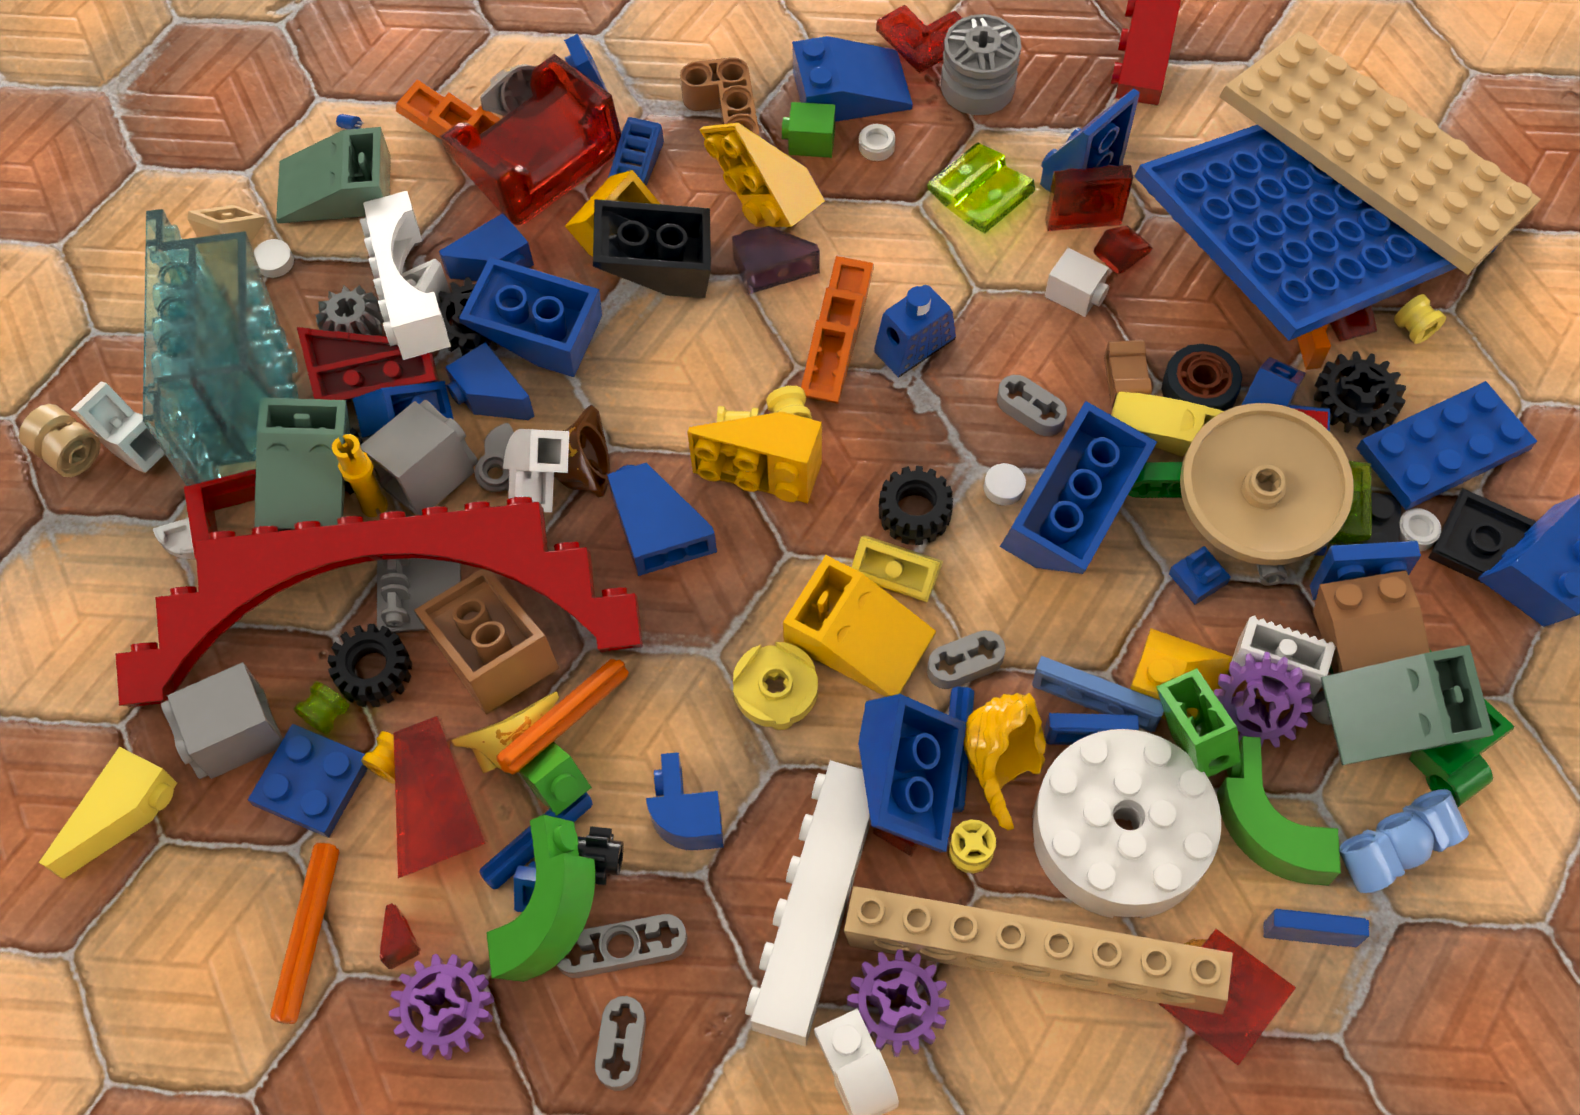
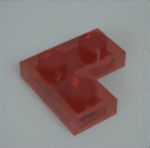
M903 5L879 18L876 23V31L920 74L943 60L944 39L948 29L958 20L962 19V17L954 10L926 26L906 5Z

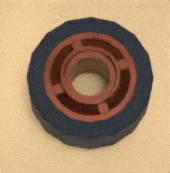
M1208 344L1188 345L1177 351L1168 362L1161 390L1163 397L1226 411L1234 406L1241 389L1243 377L1239 364L1231 354L1223 349Z

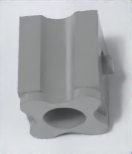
M423 400L420 404L414 401L360 445L362 451L367 453L373 464V469L377 474L375 477L381 488L415 515H422V509L434 507L475 472L473 467L478 462L477 457L465 441L466 434L460 425L452 418L444 417L427 400Z
M243 662L167 695L169 700L161 703L163 713L174 735L176 749L182 761L192 766L199 779L206 776L213 779L278 749L283 740L271 713L264 689Z

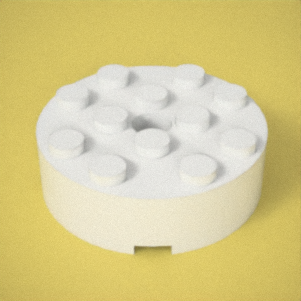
M1129 729L1097 732L1076 741L1066 748L1048 769L1040 787L1032 815L1035 852L1041 867L1052 884L1078 906L1092 913L1110 918L1114 916L1140 917V919L1165 912L1180 903L1196 887L1209 868L1217 852L1221 835L1219 802L1205 772L1198 771L1189 754L1172 742L1148 732ZM1115 819L1130 820L1134 830H1125L1119 827Z

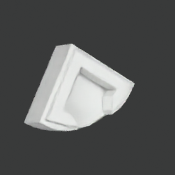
M189 518L153 528L155 537L170 554L183 559H195Z

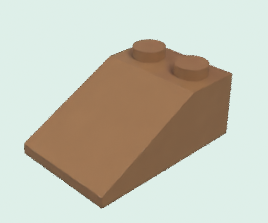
M481 569L414 610L467 691L485 714L490 713L559 669L544 633L488 570Z
M1407 570L1320 584L1313 613L1322 639L1324 638L1326 643L1333 642L1336 646L1331 661L1334 674L1430 652L1421 607Z

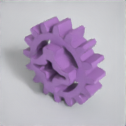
M1265 652L1262 661L1255 662L1254 657L1249 653L1246 654L1245 665L1242 667L1235 661L1230 662L1229 672L1231 676L1220 673L1218 685L1221 688L1215 689L1214 694L1236 724L1239 731V741L1243 736L1261 737V747L1264 739H1270L1276 748L1280 747L1281 735H1285L1292 741L1296 739L1294 725L1306 728L1308 725V717L1304 713L1312 712V700L1307 698L1311 694V686L1309 682L1299 683L1302 679L1300 667L1290 672L1287 670L1288 658L1282 657L1277 664L1271 663L1270 652ZM1267 676L1276 678V679H1278L1279 681H1276V680H1274V679H1272V678H1269V677H1267ZM1246 680V688L1243 691L1236 692V696L1232 697L1238 685ZM1257 688L1260 696H1263L1266 702H1270L1269 712H1267L1265 705H1262L1260 699H1255ZM1293 704L1290 712L1279 721L1280 713L1283 710L1290 709V705Z
M897 949L893 961H888L886 955L880 952L877 958L878 966L875 968L866 961L862 963L861 970L865 976L864 979L852 977L851 987L858 991L859 994L848 995L847 1005L858 1008L870 1036L876 1038L875 1047L877 1050L881 1051L885 1044L892 1045L894 1057H899L902 1045H908L911 1052L917 1054L921 1038L931 1045L935 1042L936 1036L931 1027L944 1029L946 1019L937 1012L948 1010L950 1000L939 998L938 995L946 990L947 984L945 981L933 982L932 978L937 969L934 964L924 970L919 967L921 961L920 954L916 953L911 962L904 961L903 951ZM900 973V976L887 982L880 980L885 975ZM917 981L926 990L929 1005H927V1001L919 998L915 988ZM901 994L906 997L905 1006H901L898 1012L890 1009L891 1000H895L897 995ZM866 1000L878 1008L881 1016L879 1025L871 1018ZM909 1023L918 1026L909 1032L895 1033L898 1027Z
M438 954L432 955L431 966L427 968L420 961H416L414 963L417 972L415 976L410 977L409 975L401 974L399 977L406 986L403 991L391 992V997L400 1003V1007L390 1010L389 1017L394 1021H402L393 1030L395 1035L400 1039L409 1036L405 1046L413 1053L422 1046V1055L430 1060L434 1057L437 1049L440 1050L446 1060L452 1058V1047L459 1046L465 1053L469 1052L470 1048L467 1039L472 1035L482 1040L484 1034L478 1028L480 1022H492L493 1016L483 1009L484 1006L494 1002V997L490 992H481L489 984L484 974L474 977L478 968L471 961L461 968V960L455 954L451 955L447 964L443 963ZM435 980V982L422 989L427 983ZM460 981L468 986L472 1002H468L459 996L462 988L459 985ZM445 999H447L453 1007H449V1009L441 1008L438 1014L430 1007L435 1006V1004L443 1005ZM412 1011H416L423 1016L424 1019L421 1026L424 1029L423 1033L416 1028ZM461 1023L463 1024V1025H462L459 1029H457L455 1032H453V1033H451V1034L448 1035V1032H449L451 1029L455 1028L456 1026H458V1025L461 1024Z

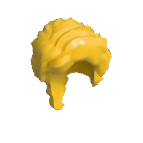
M1019 693L1013 695L1003 694L1000 698L994 697L991 701L986 702L984 706L973 711L968 716L963 743L965 753L971 768L979 779L981 787L984 789V796L990 805L992 815L998 819L999 826L1007 831L1014 829V825L1001 792L1002 787L1026 771L1037 775L1040 774L1045 761L1046 741L1041 727L1042 721L1037 711L1035 699L1030 693L1026 695Z

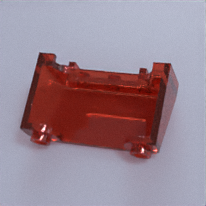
M556 54L550 56L533 70L530 80L533 96L479 135V132L473 125L462 122L440 136L444 148L451 158L501 214L504 213L511 223L515 225H523L529 222L615 156L621 137L612 95Z

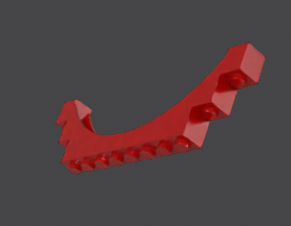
M532 497L510 498L506 500L507 505L490 507V502H471L464 504L465 510L448 512V507L445 506L428 507L422 509V515L406 517L403 511L384 512L379 514L380 520L363 522V517L347 516L338 518L337 525L321 526L319 521H303L294 524L295 530L278 531L277 526H260L252 528L251 535L236 536L235 531L209 533V539L195 541L199 592H197V587L183 586L171 588L170 595L155 597L159 649L157 642L137 643L130 645L131 652L115 654L119 706H150L169 700L167 695L177 691L196 662L223 633L244 615L274 595L306 579L342 567L378 560L426 559L454 562L488 570L525 585L547 597L571 614L596 637L597 649L600 652L643 647L638 597L635 593L627 594L626 587L604 589L602 590V597L595 598L590 551L587 547L580 548L579 542H564L555 544L554 551L548 552L544 508L539 502H532Z

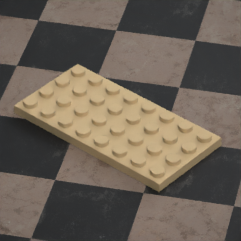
M1300 31L1226 84L1219 96L1467 275L1501 243L1541 200L1532 193L1528 186L1511 179L1501 172L1496 164L1486 161L1475 154L1463 141L1449 136L1439 129L1434 121L1424 118L1413 111L1405 101L1398 97H1393L1380 88L1372 78L1363 76L1351 68L1343 58L1331 54L1318 45L1313 37L1304 35Z

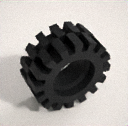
M368 624L367 632H364L360 625L353 627L356 635L352 637L347 632H344L340 636L344 644L340 645L335 642L331 648L335 656H328V663L331 666L328 669L329 674L341 694L349 702L353 703L355 700L358 706L365 708L367 701L371 703L373 708L380 707L379 699L385 698L387 703L394 701L391 693L396 691L401 695L405 691L402 682H410L411 674L408 670L412 669L409 654L399 636L395 632L392 634L390 629L383 625L379 631L375 624ZM371 653H379L386 658L385 668L378 675L363 679L355 674V666L362 657Z

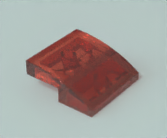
M1215 929L1201 947L1233 953L1228 1001L1223 1014L1163 1003L1158 1004L1239 1066L1296 987L1221 931Z

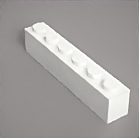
M831 760L826 775L818 773L811 798L818 801L814 814H805L802 822L799 840L805 841L801 857L793 855L788 868L786 882L792 884L788 900L780 898L773 918V925L779 927L774 944L770 942L765 944L759 969L766 971L761 988L752 987L745 1010L746 1015L752 1016V1031L805 1047L871 823L863 770Z

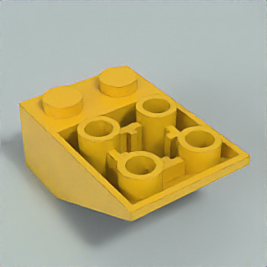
M740 123L703 126L699 129L705 139L704 146L707 152L718 161L724 172L723 179L726 185L733 192H736L743 205L742 212L744 216L755 227H792L825 202L806 167Z
M776 412L689 427L687 434L693 473L708 481L715 482L721 480L736 484L745 491L755 492L759 490L774 494L777 498L786 502L800 501L808 504L822 464V422L786 412Z
M825 555L783 621L784 642L799 647L809 657L885 697L901 693L936 634V630L863 573Z

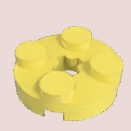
M775 642V646L768 645L762 648L759 645L753 647L740 658L734 669V699L740 711L754 723L765 727H773L776 730L788 729L793 723L802 720L808 715L816 703L818 697V676L814 663L805 651L790 643ZM779 676L783 677L785 690L775 693L769 692L765 681L768 678L775 681Z

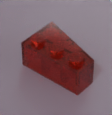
M438 716L393 733L398 878L488 842L442 719Z

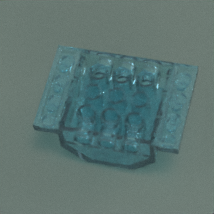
M163 209L146 211L143 422L184 483L189 486L220 478L218 466L256 460V436L260 398L299 399L297 386L292 380V373L298 372V362L294 349L289 350L285 331L279 323L246 231L181 239L177 225H171Z

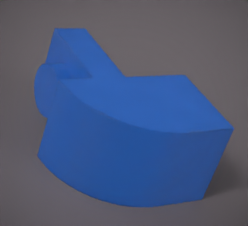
M679 752L661 754L662 769L654 770L656 797L646 798L651 821L656 832L664 841L683 850L724 848L718 791L684 794Z

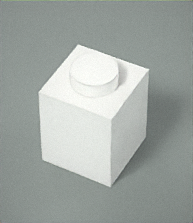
M1067 248L1049 274L1045 297L1085 317L1093 305L1100 306L1108 293L1110 286L1105 284L1109 267Z

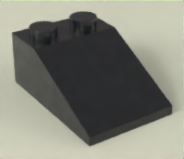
M594 199L593 267L668 296L705 298L711 273L710 208Z

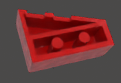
M1128 0L1125 17L1131 18L1130 28H1122L1118 50L1125 51L1123 62H1115L1111 84L1118 85L1116 99L1122 98L1134 88L1140 92L1139 103L1158 106L1181 0Z
M297 327L314 399L346 400L347 403L352 402L355 397L380 388L439 382L432 352L403 360L398 345L390 347L387 336Z

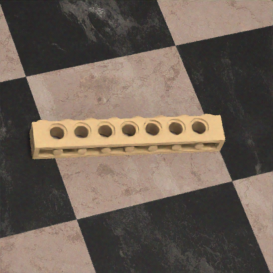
M853 886L844 928L849 946L896 954L897 949L903 951V955L913 958L917 953L921 955L923 960L1222 1015L1228 1001L1233 956L1231 952Z

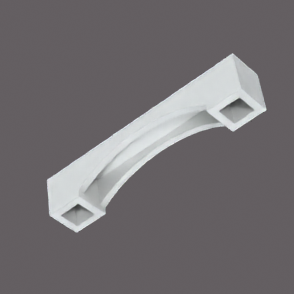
M404 191L363 202L366 217L361 218L360 223L370 257L369 263L374 276L373 281L379 298L380 311L384 320L383 326L390 347L398 345L403 360L451 347L435 293L425 294L411 286L402 277L407 255L415 243L422 242L408 192Z

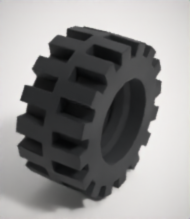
M909 466L904 467L900 475L896 471L890 475V481L885 480L882 485V491H880L879 519H882L884 530L890 529V536L893 539L901 536V543L909 544L910 540H915V545H923V539L927 538L930 543L936 540L937 534L942 536L946 531V526H949L953 508L951 486L946 487L947 480L942 475L936 478V471L931 468L927 473L923 472V466H916L915 471H910ZM908 496H922L931 502L933 509L924 515H909L901 510L898 503Z

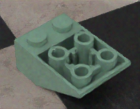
M381 127L342 130L279 161L277 223L365 217L363 202L389 196L391 155Z
M260 398L256 436L254 528L277 526L278 531L295 530L294 524L303 521H319L321 526L337 525V519L343 517L346 481L338 468L339 461L333 454L332 443L339 437L341 443L344 444L343 435L350 434L346 400Z
M1470 645L1419 654L1320 677L1342 765L1469 742L1493 735Z

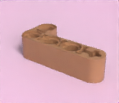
M729 57L688 63L682 68L680 72L682 99L688 109L693 111L720 109L722 124L740 123L760 137L750 73L745 61Z

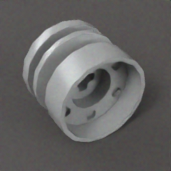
M981 14L962 18L948 29L944 39L941 91L949 105L963 113L989 115L1002 110L1011 102L1016 89L1017 68L1021 54L1020 35L1013 25L1000 17Z

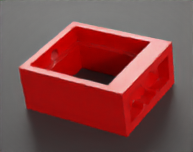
M256 469L184 487L195 559V541L209 539V533L218 531L215 510L255 500Z

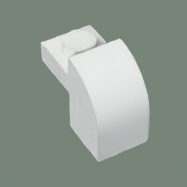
M100 382L71 409L95 433L100 443L132 468L144 473L174 446L147 416L134 412L107 383Z
M518 429L511 435L506 447L503 469H509L508 499L532 497V502H539L544 508V512H552L554 472L568 473L569 431Z
M858 1008L814 1028L815 1036L834 1075L835 1087L848 1115H884L898 1108L899 1100L892 1078L880 1050H877Z

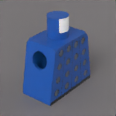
M929 285L911 288L905 298L883 313L874 348L875 354L898 378L956 339L952 309Z

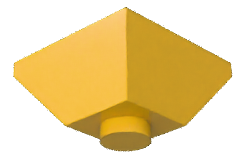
M1150 628L1130 689L1160 700L1156 686L1197 668L1214 692L1215 689L1221 688L1218 685V677L1220 673L1228 674L1229 664L1233 657ZM1196 708L1186 709L1188 718L1193 716V719H1195L1198 710ZM1163 712L1161 718L1166 719L1165 714Z

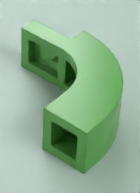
M1243 736L1239 741L1240 761L1236 765L1227 768L1228 777L1225 778L1217 791L1220 813L1230 836L1253 862L1270 873L1298 883L1329 886L1341 873L1338 828L1304 826L1294 823L1278 813L1269 802L1263 787L1261 737Z
M542 815L530 820L536 863L535 887L528 905L515 920L486 932L492 978L524 982L542 975L563 960L580 937L588 920L593 902L595 862L594 859L579 856L578 836L575 831L574 821L548 815Z

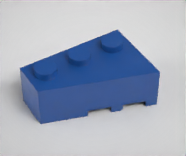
M1579 494L1553 505L1524 533L1525 537L1514 547L1508 549L1501 556L1502 559L1492 569L1485 571L1478 578L1543 627L1580 615Z

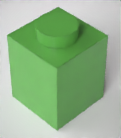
M791 102L790 117H783L782 139L788 140L789 155L832 158L835 136V105Z
M555 742L551 743L519 771L535 796L556 816L592 788L571 756Z

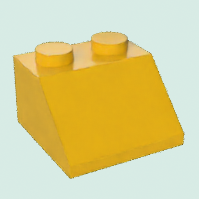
M633 170L610 176L565 227L585 251L593 257L594 199L660 204V202Z

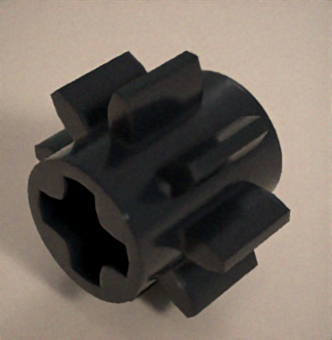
M590 826L589 835L586 837L578 836L579 856L594 859L595 884L606 885L607 876H610V874H620L624 843L623 841L614 840L611 828Z

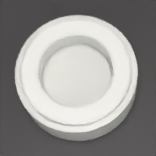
M871 124L861 130L859 134V151L865 158L872 161H881L893 154L895 150V134L891 128L883 124Z
M279 239L266 240L260 243L253 252V261L258 271L266 277L276 278L283 276L290 271L294 264V257L288 244Z
M1007 463L994 465L985 476L983 485L985 495L995 504L1012 505L1021 499L1026 479L1023 472L1014 465Z
M1413 508L1407 510L1400 518L1399 542L1418 541L1420 551L1430 549L1441 535L1439 520L1434 514L1425 509Z

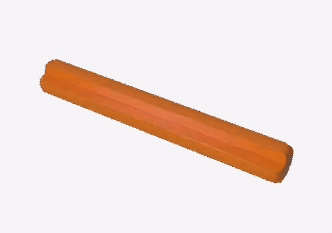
M610 659L497 755V762L501 766V770L512 775L517 774L627 679L629 672L625 668V663L620 659Z
M316 843L312 849L270 1012L271 1019L278 1023L295 1024L298 1020L340 853L335 845L329 843Z

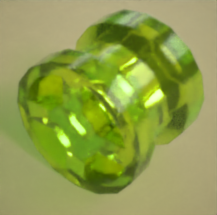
M315 681L310 687L309 697L305 701H299L293 710L309 725L328 735L334 728L333 721L338 715L345 714L350 705L331 688Z

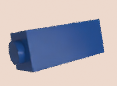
M647 463L625 465L616 472L607 474L611 494L638 576L717 552L713 527Z

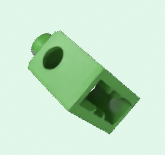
M1197 668L1156 686L1171 736L1176 745L1190 756L1198 771L1205 772L1207 777H1210L1236 765L1240 761L1237 726ZM1196 708L1198 710L1196 718L1193 719V716L1188 718L1186 709Z

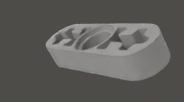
M661 914L583 929L575 944H578L582 951L595 950L592 941L599 939V949L604 961L597 962L595 953L582 955L579 965L573 966L570 960L565 958L557 966L564 975L571 978H581L673 960L684 952L687 946V933L682 921L670 914ZM669 927L672 934L679 933V937L672 939L671 947L663 948L661 941L648 942L647 946L650 952L642 954L643 947L638 931L645 930L647 939L661 936V928ZM619 934L628 935L634 941L632 952L624 958H615L608 952L610 940Z

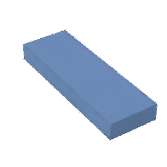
M1041 656L1032 682L1033 687L1103 714L1138 715L1139 728L1155 732L1164 712L1160 700Z

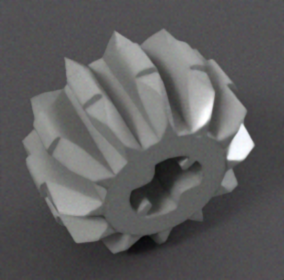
M343 285L341 293L335 294L329 291V301L318 302L320 313L316 315V323L319 330L373 336L382 335L381 324L384 320L378 300L372 292L366 293L360 285L353 291H350Z

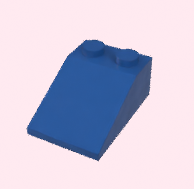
M830 36L792 42L793 74L800 102L834 104L835 122L913 109V103L897 50Z
M1133 88L1090 121L1085 127L1075 129L1067 142L1058 150L1052 149L1042 161L1041 167L1043 171L1040 185L1074 210L1119 171L1123 165L1140 92Z
M489 257L459 317V321L461 324L538 367L575 377L602 317L599 289Z
M902 694L866 701L858 745L871 826L940 853L947 851L966 722Z

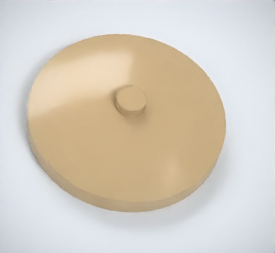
M1271 403L1240 405L1212 418L1200 429L1191 442L1184 457L1180 475L1183 503L1198 531L1212 545L1229 556L1259 565L1290 564L1306 559L1323 549L1343 526L1353 501L1354 485L1352 470L1348 458L1336 438L1322 424L1305 413L1290 407Z

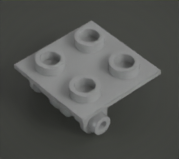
M426 559L378 560V630L380 631L382 625L389 628L391 633L426 630L414 610L461 582V564Z

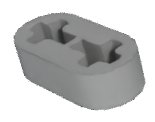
M1021 375L1007 376L999 384L997 403L1003 412L1042 436H1053L1062 431L1067 416V408L1059 398ZM1022 392V397L1016 396L1014 399L1008 397L1009 393ZM1049 412L1055 414L1054 418L1049 417L1047 420L1041 418V414L1047 415Z
M984 630L940 646L929 656L928 678L932 684L939 688L951 689L991 674L998 670L1003 663L1006 649L1005 643L998 634ZM980 645H984L987 650L994 649L992 659H987L984 654L976 657L973 656L978 654ZM945 660L948 665L958 663L954 666L953 674L948 675L945 670L938 671L940 661Z
M628 996L617 997L606 1005L602 1015L595 1059V1072L599 1080L605 1087L614 1091H621L631 1087L637 1080L640 1072L646 1030V1015L641 1004L636 999ZM623 1008H629L632 1017L637 1018V1021L627 1025L625 1039H620L619 1026L612 1019L613 1016H621ZM617 1047L623 1048V1061L626 1065L630 1066L629 1071H622L619 1079L614 1080L611 1072L605 1069L606 1063H614Z

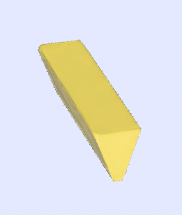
M861 536L851 568L863 573L880 587L928 602L943 561L869 536Z

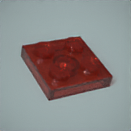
M1108 165L1099 168H1070L1054 171L1045 217L1047 231L1122 225L1133 181L1131 165Z

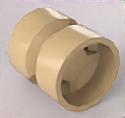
M54 404L42 405L33 410L24 419L19 431L21 444L40 459H43L45 463L63 477H74L86 471L95 462L100 451L101 444L99 438Z

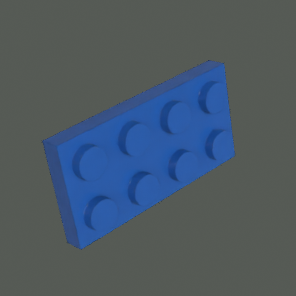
M1485 381L1363 438L1356 449L1403 508L1408 510L1531 450L1537 440Z

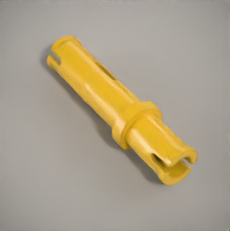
M352 434L343 435L344 444L341 443L338 437L332 443V451L339 461L338 468L345 481L349 482L353 488L363 513L368 517L378 516L375 511L377 508H379L381 513H384L387 510L388 503L374 477L373 464L367 453L362 451L356 436Z

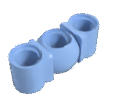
M1440 789L1419 796L1411 805L1405 806L1403 812L1384 818L1378 823L1376 831L1367 829L1362 834L1347 839L1339 846V852L1357 891L1360 893H1372L1388 887L1395 881L1396 877H1401L1405 874L1404 870L1424 864L1431 857L1432 850L1442 852L1446 848L1462 842L1469 835V831L1451 791Z

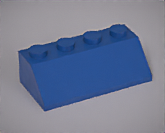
M1085 401L1000 547L1035 568L1083 574L1157 441Z

